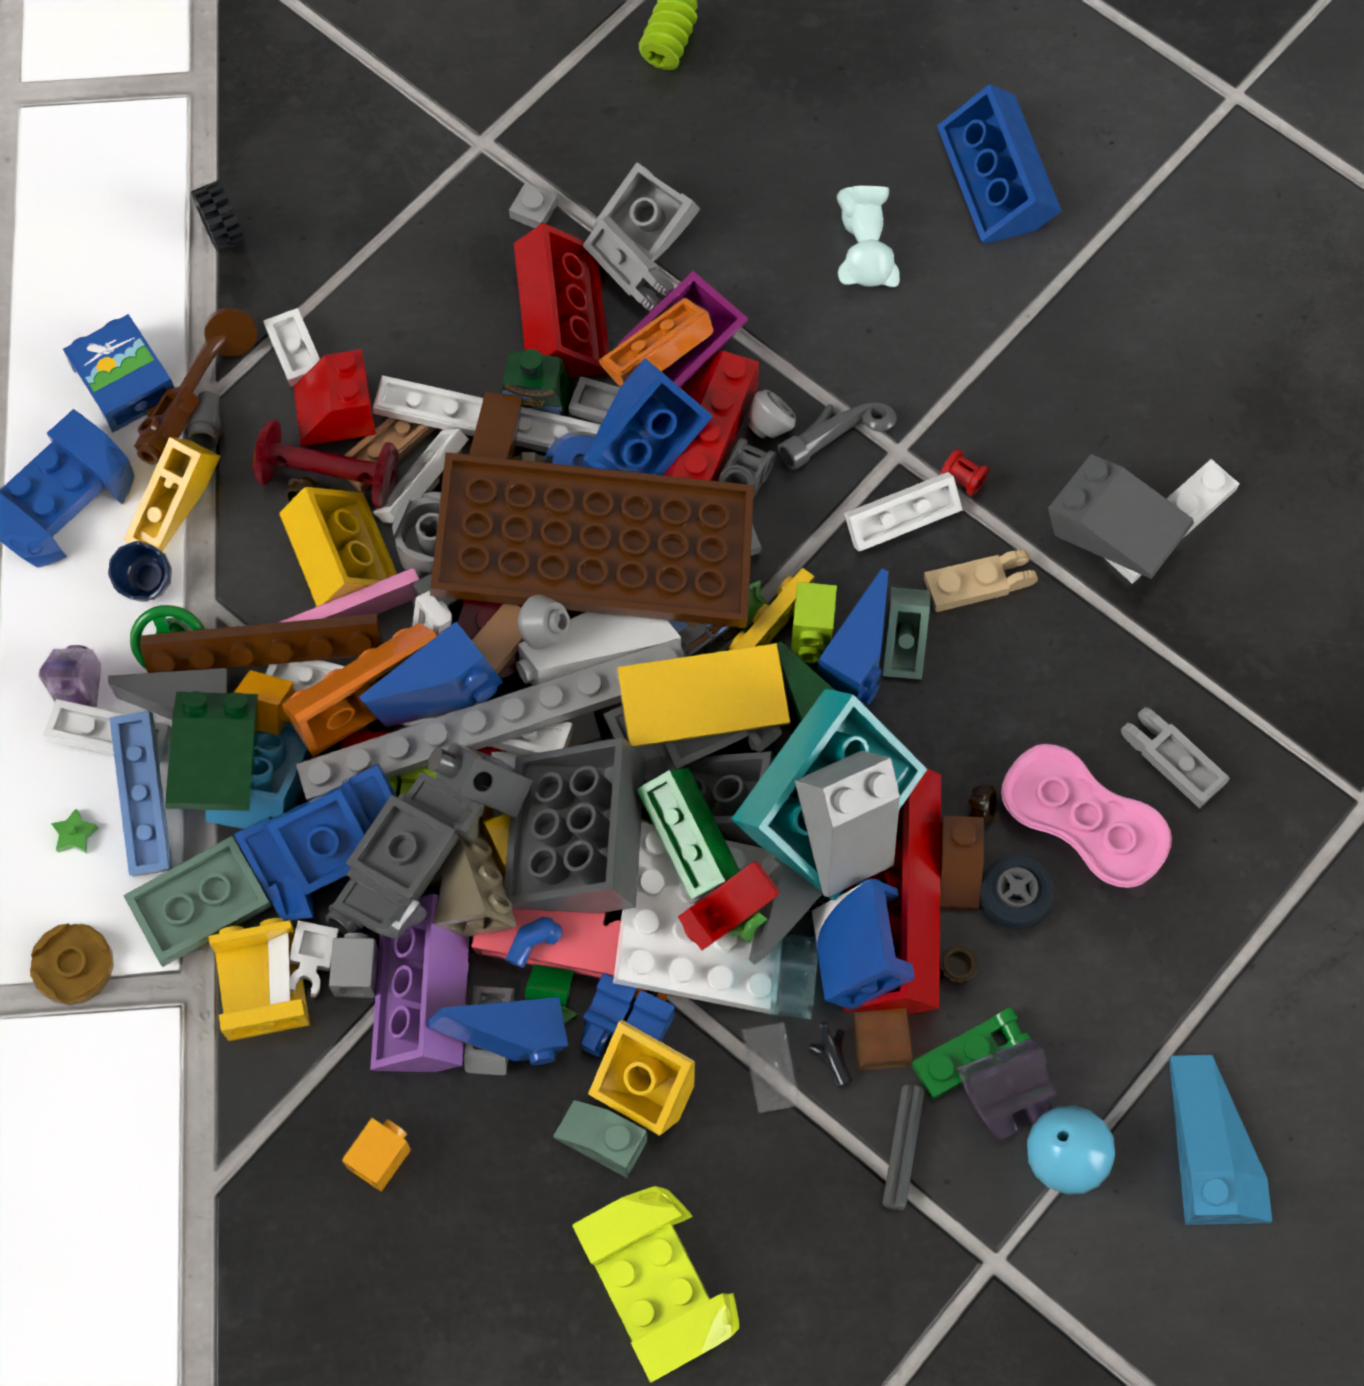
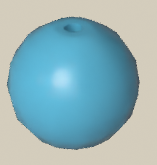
M1075 1105L1058 1106L1042 1114L1033 1124L1027 1139L1028 1163L1035 1177L1048 1188L1067 1195L1085 1194L1099 1187L1109 1176L1115 1160L1114 1137L1107 1124L1092 1111Z

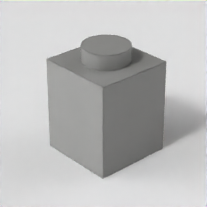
M347 933L344 935V938H333L329 987L334 997L375 998L379 953L375 939H369V936L363 933Z

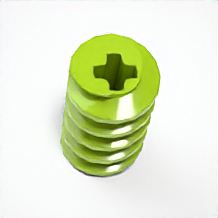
M657 0L653 14L649 18L648 25L639 42V51L648 63L656 68L669 71L678 67L679 58L683 55L684 47L688 43V36L692 33L693 25L697 21V13L695 12L698 7L697 0Z

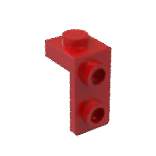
M753 861L707 897L680 914L678 919L683 924L687 937L703 951L776 898L780 891L760 863Z

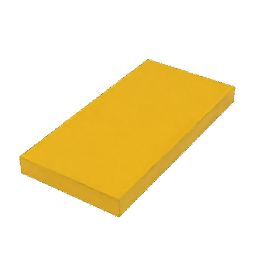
M777 643L617 667L628 742L634 748L782 726L790 723Z

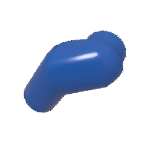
M540 917L521 926L505 960L513 965L524 968L535 945L543 941L547 944H556L562 936L561 925L554 923L550 917Z

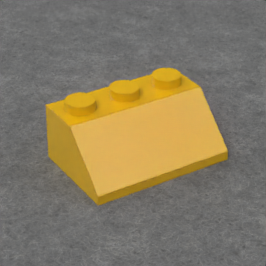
M304 487L279 513L317 607L397 574L363 492Z

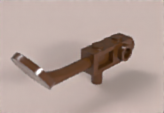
M229 307L219 309L208 317L204 326L206 341L179 387L167 389L158 405L147 409L148 418L138 427L137 431L140 436L134 447L138 450L137 455L142 461L151 465L157 464L169 437H180L200 402V399L193 392L217 354L239 356L248 352L253 347L257 339V327L254 319L247 312Z

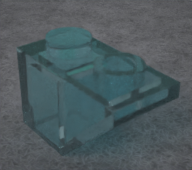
M786 934L777 945L770 1015L811 1019L818 960L815 937Z

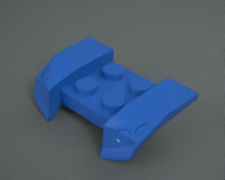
M74 408L46 433L51 443L0 489V542L37 568L55 563L67 557L53 536L103 489H106L120 504H123L135 478L130 461L123 451L104 431Z
M379 763L343 780L340 786L273 819L269 816L234 833L237 842L280 918L284 920H298L313 917L314 899L311 892L346 876L350 870V867L346 864L347 860L390 796L397 797Z

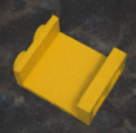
M271 918L260 922V926L244 929L241 926H230L221 929L219 934L208 936L209 944L216 955L223 1014L219 1015L220 1028L228 1041L310 1025L304 980H300L297 983L295 993H290V1001L270 1005L268 941L288 933L290 956L296 931L290 920L284 921L282 918ZM289 964V975L291 976L295 970L299 969V966Z

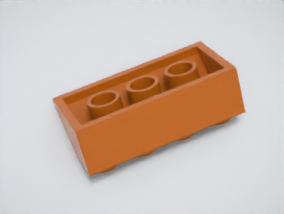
M417 623L410 628L401 629L389 641L377 648L364 651L357 660L342 669L332 670L322 681L308 689L295 692L288 701L282 704L289 723L312 757H315L377 719L359 696L437 637L434 631L421 623Z

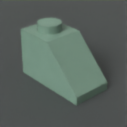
M891 587L883 676L922 680L930 613L929 590Z
M574 1100L553 1137L628 1178L647 1143V1130L610 1110Z

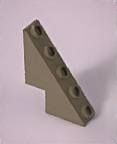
M480 819L477 826L479 834L475 843L472 844L459 838L427 886V888L439 893L433 924L464 938L511 929L516 926L512 904L506 896L501 882L502 876L494 863L492 849L486 841Z

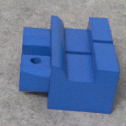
M603 973L597 985L594 999L583 1016L585 1028L581 1037L580 1047L582 1050L600 1057L608 1040L612 1039L618 1022L621 1020L661 1042L675 1017V1006L642 990L638 994L635 987L613 983L614 977Z

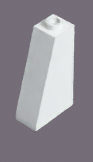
M585 612L570 619L569 629L563 639L544 649H534L525 641L519 643V661L516 662V668L523 682L526 684L530 682L534 686L676 638L679 639L681 645V636L668 620Z

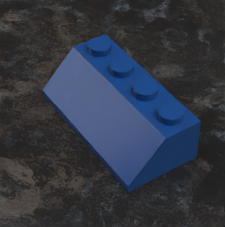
M989 84L937 125L981 242L986 244L1034 232L1062 212L1014 94Z

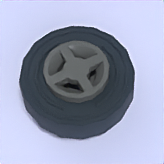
M1021 855L1005 856L993 862L984 872L980 902L986 914L997 924L1011 929L1027 928L1040 921L1050 908L1053 897L1051 878L1045 868L1034 859ZM1013 895H1014V896H1020V897L1022 898V900H1020L1019 898H1011V897H1012Z

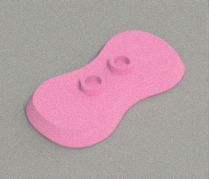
M1036 745L1021 754L1005 775L1001 795L1002 801L1009 813L1021 824L1035 830L1053 834L1069 843L1079 853L1089 869L1104 882L1117 887H1136L1149 880L1165 862L1171 848L1172 835L1163 816L1148 804L1109 791L1093 777L1083 761L1072 751L1058 745Z

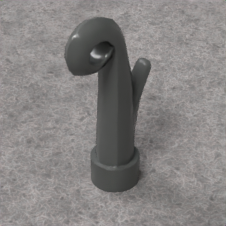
M869 402L831 417L834 409L833 405L828 404L820 417L799 436L794 435L778 445L779 455L789 469L796 470L809 462L813 454L861 422H864L873 431L884 432L889 430L897 420L895 411L887 404Z

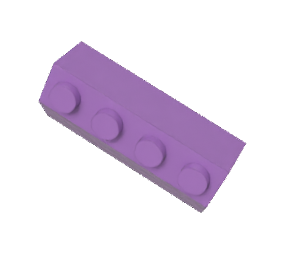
M430 894L418 900L428 915L419 924L411 925L407 928L405 934L399 938L394 939L380 934L370 1070L438 1072L462 1066L464 1042L432 1030L428 1025V1019L440 1008L467 1005L469 937L464 938L433 924L439 895Z

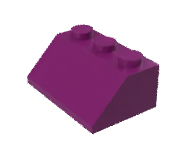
M694 271L618 343L619 346L683 298H687L707 311L714 330L713 334L662 371L680 388L748 322V318Z

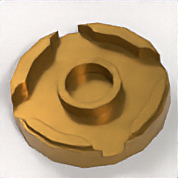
M69 923L57 925L44 933L34 945L31 953L30 977L37 989L53 1002L66 1005L84 1003L98 995L110 981L114 967L113 951L105 937L90 925L81 923L80 925H70Z

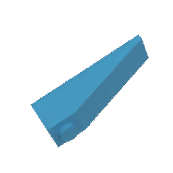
M1170 1056L1169 1063L1185 1225L1271 1223L1272 1214L1267 1176L1213 1056Z

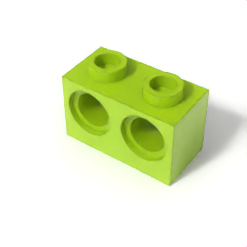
M797 582L791 651L803 662H818L832 641L836 585Z

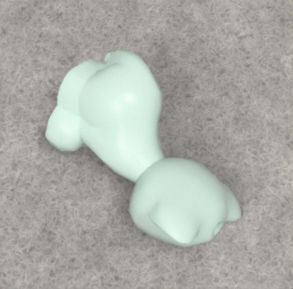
M853 186L844 188L837 194V201L842 208V221L845 229L854 234L858 242L848 250L845 261L839 266L838 277L840 282L845 285L857 283L867 287L879 285L896 287L899 284V269L894 263V253L889 246L878 241L883 228L881 205L888 198V187Z

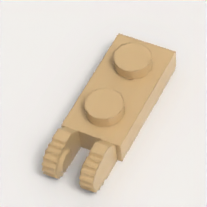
M1018 549L1017 551L1007 552L1000 557L995 555L925 572L924 581L927 590L930 591V599L934 611L940 612L1005 596L1011 591L1034 585L1038 581L1034 570L1017 572L1006 578L1004 570L1027 564L1031 560L1028 550Z

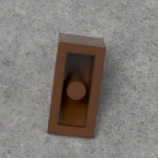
M943 816L941 909L979 910L984 860V817Z

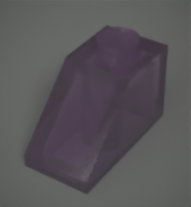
M69 645L66 649H53L39 669V678L54 702L56 699L97 707L101 663L94 650L83 645Z

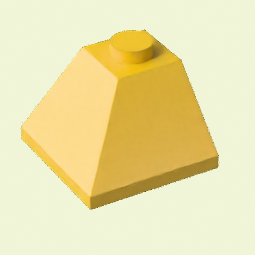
M621 1020L618 1022L588 1094L660 1136L676 1124L683 1113L694 1088L695 1061Z

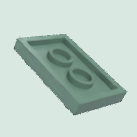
M233 836L123 895L162 967L209 942L208 936L219 934V931L225 927L238 926L272 907Z

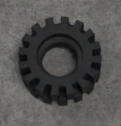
M219 180L191 191L200 219L218 253L245 242L239 220Z

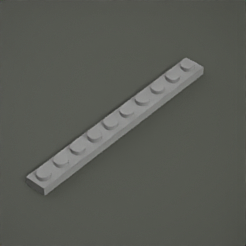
M676 638L298 763L296 767L306 800L308 802L340 786L343 780L378 763L387 779H391L427 767L429 757L434 749L439 747L448 750L453 742L478 750L620 703L622 700L617 667L685 657L679 639Z

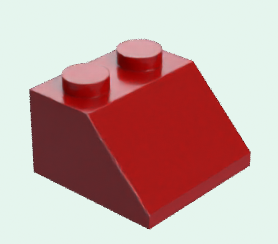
M362 349L324 355L294 385L301 447L376 435L369 380Z

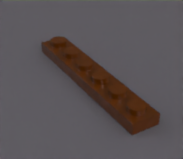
M378 613L142 635L140 641L147 673L228 669L358 657L364 651L377 648L383 644Z

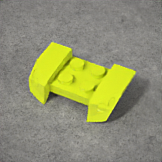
M658 1186L622 1197L572 1225L590 1263L595 1266L632 1340L631 1345L650 1383L724 1342L739 1329V1319L733 1293H721L710 1299L673 1225L693 1217L692 1214L669 1190Z

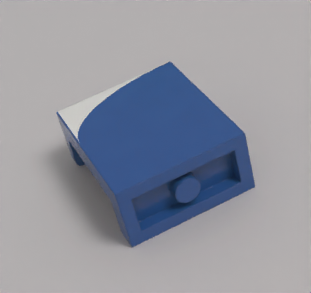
M866 879L859 882L857 887L839 895L836 900L829 898L827 903L811 911L825 1001L854 1010L915 979L912 963L895 957L887 903L899 897L897 888L882 883L878 879Z

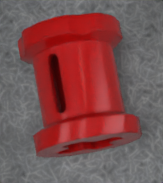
M958 448L949 456L941 469L940 475L946 472L952 474L955 482L967 489L966 494L973 497L987 479L990 468L986 465L982 467L963 456V450Z

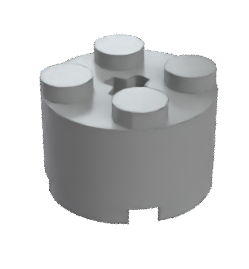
M440 492L422 494L423 497L412 502L409 499L401 505L393 520V535L401 565L405 570L415 569L419 579L431 574L433 569L441 498Z

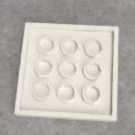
M641 822L636 908L622 910L613 983L771 1014L776 1010L783 939L768 956L755 965L749 960L753 938L751 943H749L741 935L732 937L726 934L701 951L699 946L685 934L683 924L678 919V916L717 888L697 899L691 900L655 826ZM725 840L740 871L753 861H758L769 876L779 864L774 859L775 856L764 848Z

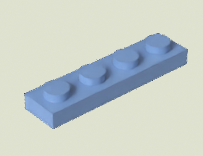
M144 711L109 717L129 876L135 877L168 871L173 867L153 713Z

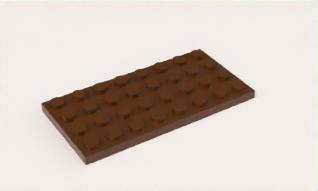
M446 452L430 596L523 605L533 595H544L562 604L566 610L746 628L749 607L754 485Z

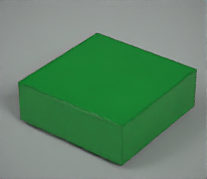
M534 964L526 986L525 999L559 997L560 1005L566 1006L573 985L575 971Z

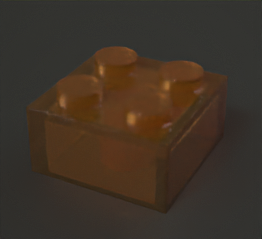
M906 1008L854 1013L853 1024L859 1070L911 1065L912 1052Z

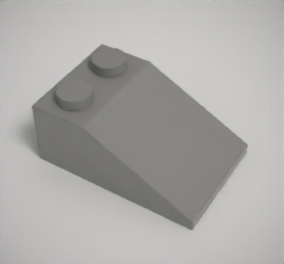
M860 751L795 780L823 896H832L894 866L900 795L890 757Z

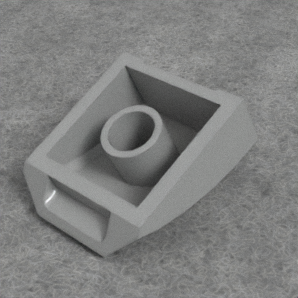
M636 162L594 222V228L601 218L609 216L653 263L679 237L700 208L693 200L683 193L679 194L656 178L648 169Z

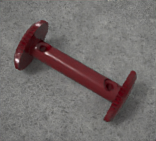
M271 419L261 428L253 456V473L260 485L266 486L269 484L275 474L276 467L283 466L372 484V503L374 507L382 508L387 504L396 484L399 465L398 450L393 443L386 442L379 453L378 461L372 462L282 444V428L278 420Z

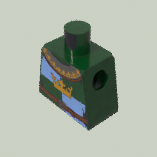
M527 349L523 352H510L508 354L501 394L523 397L522 407L568 417V407L572 399L574 387L563 360L559 357L541 355L535 349Z

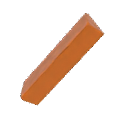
M683 298L601 358L599 363L619 387L622 386L644 358L662 372L713 334L714 330L709 314L687 298Z

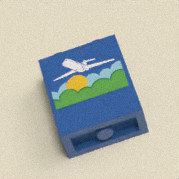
M129 314L109 321L101 329L87 336L79 337L71 345L63 348L74 373L77 372L98 405L112 433L147 415V409L158 405L165 391L174 388L168 373Z

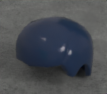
M133 541L118 547L109 560L108 576L113 588L119 594L138 602H149L163 596L170 586L172 566L166 554L155 546L141 541Z

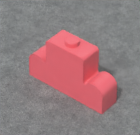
M512 909L516 920L515 928L475 935L471 946L476 954L505 959L521 926L540 917H550L554 923H558L562 927L560 940L556 944H547L543 941L535 945L526 964L575 971L574 973L596 978H601L603 973L614 977L621 920L611 922L607 926L609 912L586 913Z

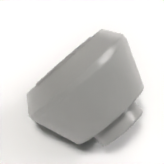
M769 390L758 391L755 394L747 413L750 418L748 426L755 434L763 439L766 436L776 438L795 427L796 416L780 397Z
M533 595L528 598L518 615L520 635L534 649H544L560 641L566 635L570 625V618L565 607L544 595Z

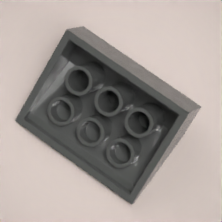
M623 737L516 757L515 769L532 779L533 782L517 817L510 815L504 890L512 904V909L603 913L636 908L643 804L636 789L644 785L645 757Z

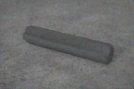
M906 1084L901 1090L883 1198V1206L889 1209L904 1210L907 1203L925 1092L924 1088L917 1085Z

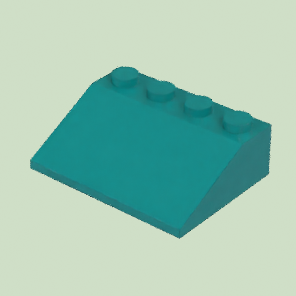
M825 689L732 817V820L757 844L821 892L822 888L795 780L860 751L890 757L900 795V809L927 771V768L853 694ZM842 891L829 896V898L836 900Z

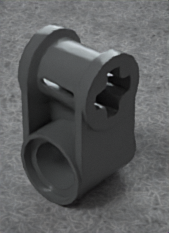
M741 437L720 474L719 482L754 485L755 497L773 468L777 455L776 452L760 450L749 445L748 440Z

